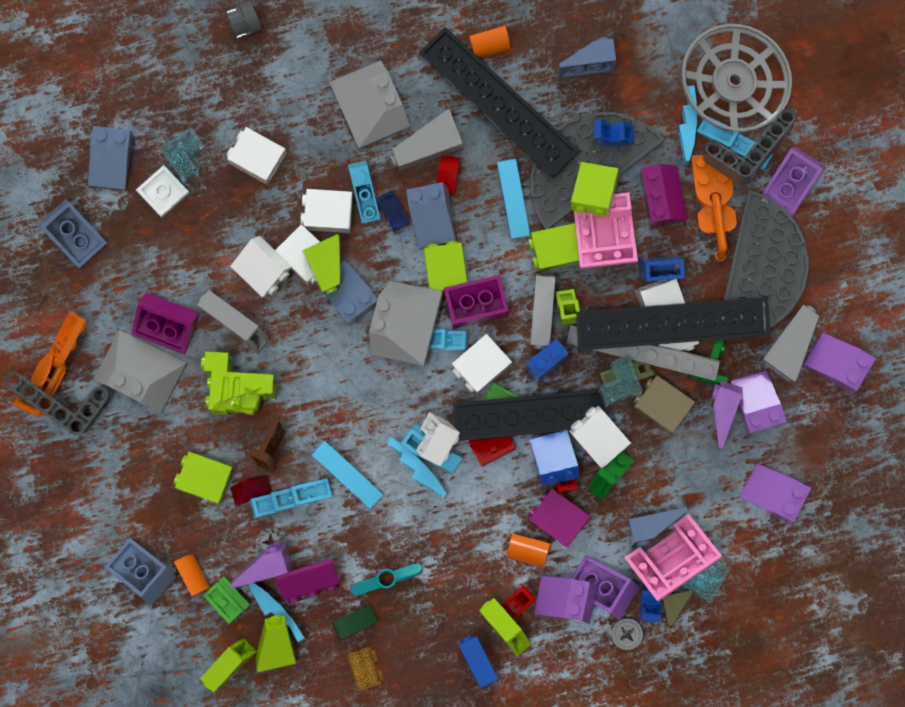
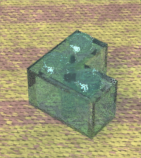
M190 127L159 149L183 184L199 174L190 157L204 147Z
M630 356L611 361L610 368L615 381L600 385L598 388L604 407L642 394V388Z
M717 561L707 568L704 575L699 573L680 586V588L692 592V595L707 604H711L731 569Z

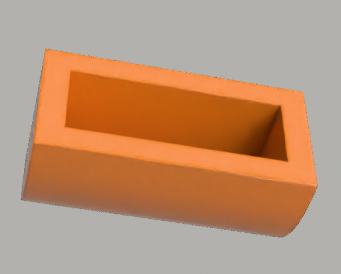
M506 26L469 36L471 50L480 59L511 49Z
M512 534L506 558L544 568L550 543Z
M194 554L174 561L193 598L198 597L211 588Z

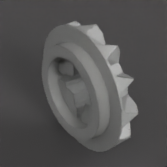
M273 527L263 529L256 538L257 551L261 553L269 547V545L263 542L269 541L270 535H272L274 541H280V544L286 542L287 545L284 533Z
M622 619L613 626L611 637L614 644L620 649L632 650L641 643L643 631L635 620ZM621 628L626 631L634 629L630 635L633 641L628 638L620 640L624 634Z

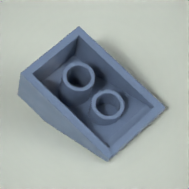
M607 37L599 38L559 64L558 79L614 72L616 55L613 39H608Z
M93 126L88 186L126 191L134 139L131 130Z
M441 182L407 189L408 205L419 249L427 248V245L430 244L443 245L450 241H456L448 186Z
M67 199L38 223L40 228L78 268L107 244Z
M346 260L340 263V285L337 286V291L328 295L326 292L323 293L348 327L372 311L377 303L376 296Z
M687 507L629 519L627 528L631 546H636L637 548L647 547L650 542L682 518L687 512Z
M131 538L126 541L104 567L150 606L155 603L177 577L169 568Z

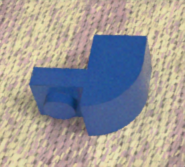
M601 119L594 120L593 134L594 139L598 140V145L607 147L633 145L632 125L626 122L610 124Z
M642 582L640 598L641 621L648 623L661 622V600L657 602Z

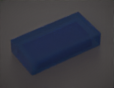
M393 190L376 198L393 233L410 224Z

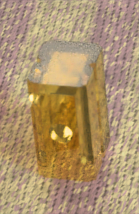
M366 647L347 654L359 692L382 685L381 681L384 680L381 668H376L375 662L378 661L375 650L371 651L370 647Z

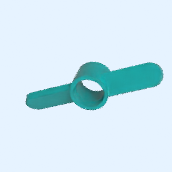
M416 563L394 571L382 569L376 577L353 584L351 591L354 595H361L379 588L391 589L395 586L396 582L421 574L422 567ZM384 572H389L394 577L393 583L389 586H384L380 583V576Z

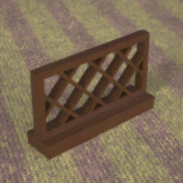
M275 415L259 450L252 447L249 452V456L257 466L272 473L276 469V464L272 459L287 430L282 418L278 415Z

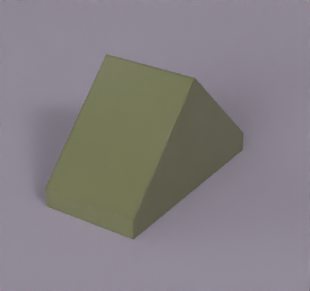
M686 591L671 594L661 599L667 626H672L692 595V592Z

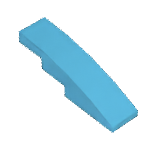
M687 86L692 100L697 105L695 86ZM688 100V105H684L682 108L684 124L678 127L684 166L689 165L697 127V113L691 107Z
M711 118V119L714 120L715 122H718V123H720V124H723V123H721V122H719V121H717V120ZM705 120L702 121L697 130V133L708 140L719 142L742 158L756 143L740 135L739 132L719 129ZM773 154L762 166L761 170L765 171L774 156Z
M516 159L499 161L497 166L511 239L530 236Z
M434 329L429 350L467 351V331Z
M390 437L387 446L402 455L399 461L414 471L412 479L445 499L447 493L427 466L409 449Z
M325 441L312 452L311 455L369 509L383 496L378 489Z
M328 478L292 486L289 489L272 492L269 495L250 499V504L256 519L305 506L333 496Z
M255 583L248 584L266 617L271 614L274 616L285 615L287 626L290 627L297 642L301 643L306 640L297 624L277 601Z

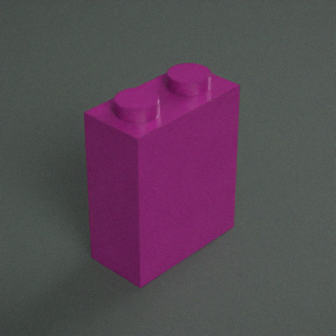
M551 489L550 492L545 491L540 498L542 502L538 508L534 506L528 516L531 517L529 523L567 549L590 516Z

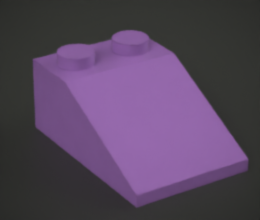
M794 146L790 149L762 194L771 198L770 200L783 207L793 216L827 166Z
M822 333L805 361L804 366L849 393L854 394L876 358L855 346Z
M767 371L730 381V384L743 388L738 410L747 436L785 425L787 421Z
M722 380L719 385L715 384L711 397L714 399L718 445L721 449H723L743 394L742 387Z
M756 464L739 498L791 525L794 523L811 488L793 478Z
M280 541L270 543L269 547L235 576L230 584L231 588L288 573L292 562L286 542L281 544Z
M586 555L571 578L597 585L593 606L619 621L639 589V586L631 579Z
M541 576L534 614L590 624L597 585L575 579Z

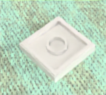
M164 165L136 189L139 195L161 218L190 193Z

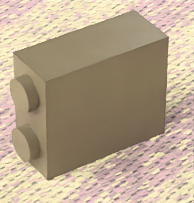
M656 376L655 379L650 378L645 385L647 389L643 395L639 393L633 403L636 404L634 410L672 436L695 401L659 376Z

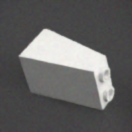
M677 279L659 280L634 290L640 306L685 303ZM699 341L658 345L687 352L695 349V345L699 344Z

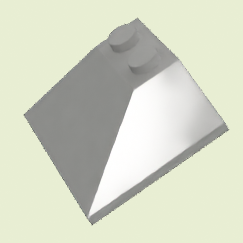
M381 60L329 82L359 149L411 127L399 95Z
M390 281L378 295L369 330L371 355L425 366L443 292Z
M119 330L93 381L109 389L116 390L161 414L187 363Z

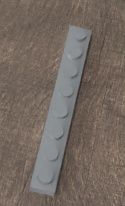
M572 324L570 325L567 344L578 346L577 326ZM659 345L595 349V351L714 381L717 379L721 362Z

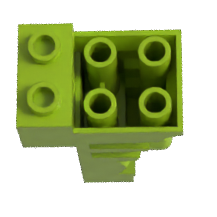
M205 352V357L201 358V368H203V372L208 376L207 388L210 391V396H206V407H208L213 416L228 415V412L254 416L255 412L259 411L261 400H275L277 381L274 375L232 372V358L229 353Z

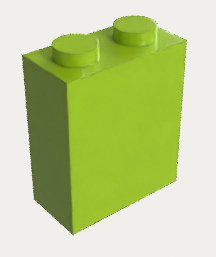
M581 162L571 199L572 211L579 214L589 213L596 217H609L619 180V169Z
M575 223L531 232V239H528L530 250H534L535 257H532L534 268H538L539 273L580 264Z
M450 241L446 245L430 244L427 245V248H424L429 289L442 291L445 294L444 288L467 283L462 243Z
M188 452V455H184L181 461V466L183 467L181 473H177L175 477V488L178 491L221 506L234 471L233 467Z

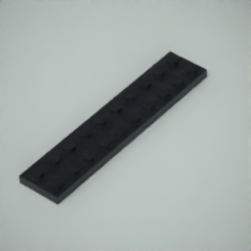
M446 27L419 52V55L552 179L579 153V150Z
M768 297L576 311L579 351L770 336Z

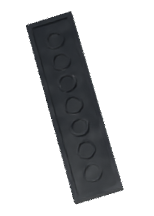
M605 389L452 404L455 428L460 432L457 442L549 434L565 430L569 432L574 422L577 420L581 421L586 417L585 414L592 407L596 408L597 406L609 417Z

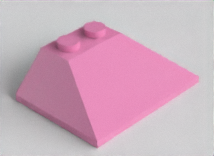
M629 192L615 194L609 217H596L593 214H579L574 211L580 269L638 262Z
M689 514L673 524L675 532L644 552L639 547L624 557L657 602L723 558Z

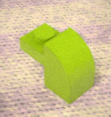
M574 289L555 292L561 326L576 324V311H580Z

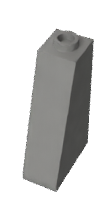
M450 109L440 114L392 149L393 156H390L394 167L397 166L399 171L441 157V155L463 149V143Z
M536 273L531 345H534V348L544 349L550 344L555 275Z
M210 290L200 298L197 304L198 307L255 353L259 354L270 339L258 325Z
M803 305L761 362L791 385H793L799 375L819 315L816 314L817 311L811 306L806 307Z

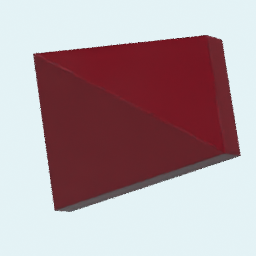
M267 476L246 479L230 487L235 506L248 503L252 498L272 493Z

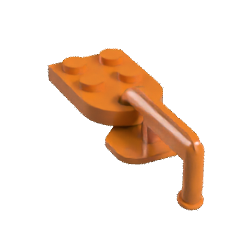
M703 154L691 155L695 196L698 202L704 206L697 216L699 229L706 234L716 233L718 251L715 253V258L718 261H724L727 252L725 232L733 231L737 225L735 210L727 205L733 195V181L708 165L703 160Z
M69 311L50 351L38 363L31 378V383L38 388H41L45 381H47L42 391L52 398L65 374V360L70 351H73L76 347V339L86 326V320L72 311ZM51 366H52V367H54L55 369H54V371H53L51 377H48V375H49V373H50V370H51ZM20 396L16 397L12 402L13 406L34 416L41 417L44 415L31 404L21 400ZM42 398L39 401V406L42 409L48 408L50 401L47 398Z

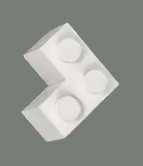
M429 412L420 428L425 433V436L416 452L421 457L441 466L448 459L452 446L457 443L460 432L450 422Z

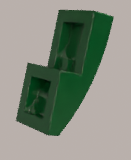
M370 605L332 622L339 640L378 623Z

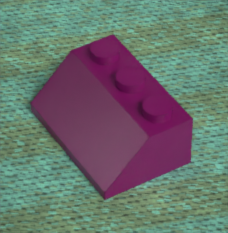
M659 164L641 167L640 178L650 227L688 221L677 166Z
M500 275L444 288L453 329L509 316Z
M146 292L138 303L131 334L185 354L195 331L199 312Z
M332 559L275 576L284 602L288 601L289 604L300 601L299 598L306 595L307 598L315 597L322 590H326V592L334 591L340 585Z

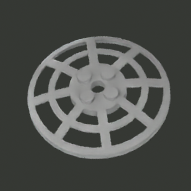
M724 24L708 29L692 42L682 62L681 83L689 104L703 120L725 131L745 133L767 126L785 108L791 94L792 75L784 52L768 35L750 26ZM733 32L732 43L721 44L711 49L705 41L708 37L719 33ZM740 33L758 39L767 48L759 55L753 49L739 44ZM699 45L705 55L699 62L697 72L688 71L686 69L689 58L694 49ZM731 50L730 59L722 62L715 55L720 51ZM739 51L747 53L754 60L748 64L738 59ZM772 53L776 56L782 68L784 81L772 80L770 68L765 61ZM708 59L715 66L712 75L702 74ZM760 65L762 67L766 81L757 80L754 71L757 66ZM730 77L737 78L739 84H732L730 82ZM686 78L696 80L698 92L704 101L699 106L691 98ZM702 82L712 83L715 93L709 98L703 90ZM756 88H765V95L762 101L758 103L751 95ZM772 89H784L779 106L771 114L764 106L770 99ZM720 98L728 102L729 112L718 108L714 103ZM746 101L753 108L747 112L737 113V103ZM710 107L716 113L729 117L730 127L715 122L706 116L703 111ZM758 112L766 119L762 123L751 127L738 128L737 118L749 117Z

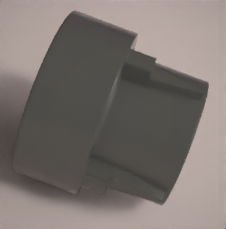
M251 1L237 5L235 9L227 11V17L235 37L249 36L262 31Z

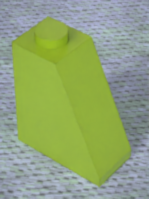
M338 234L302 251L321 294L324 292L327 295L337 291V286L340 285Z
M495 598L487 601L479 610L516 657L531 645L522 629Z
M285 615L272 616L265 619L256 654L257 672L296 664L295 652Z
M245 638L229 646L200 678L204 686L213 693L222 688L257 653V650Z

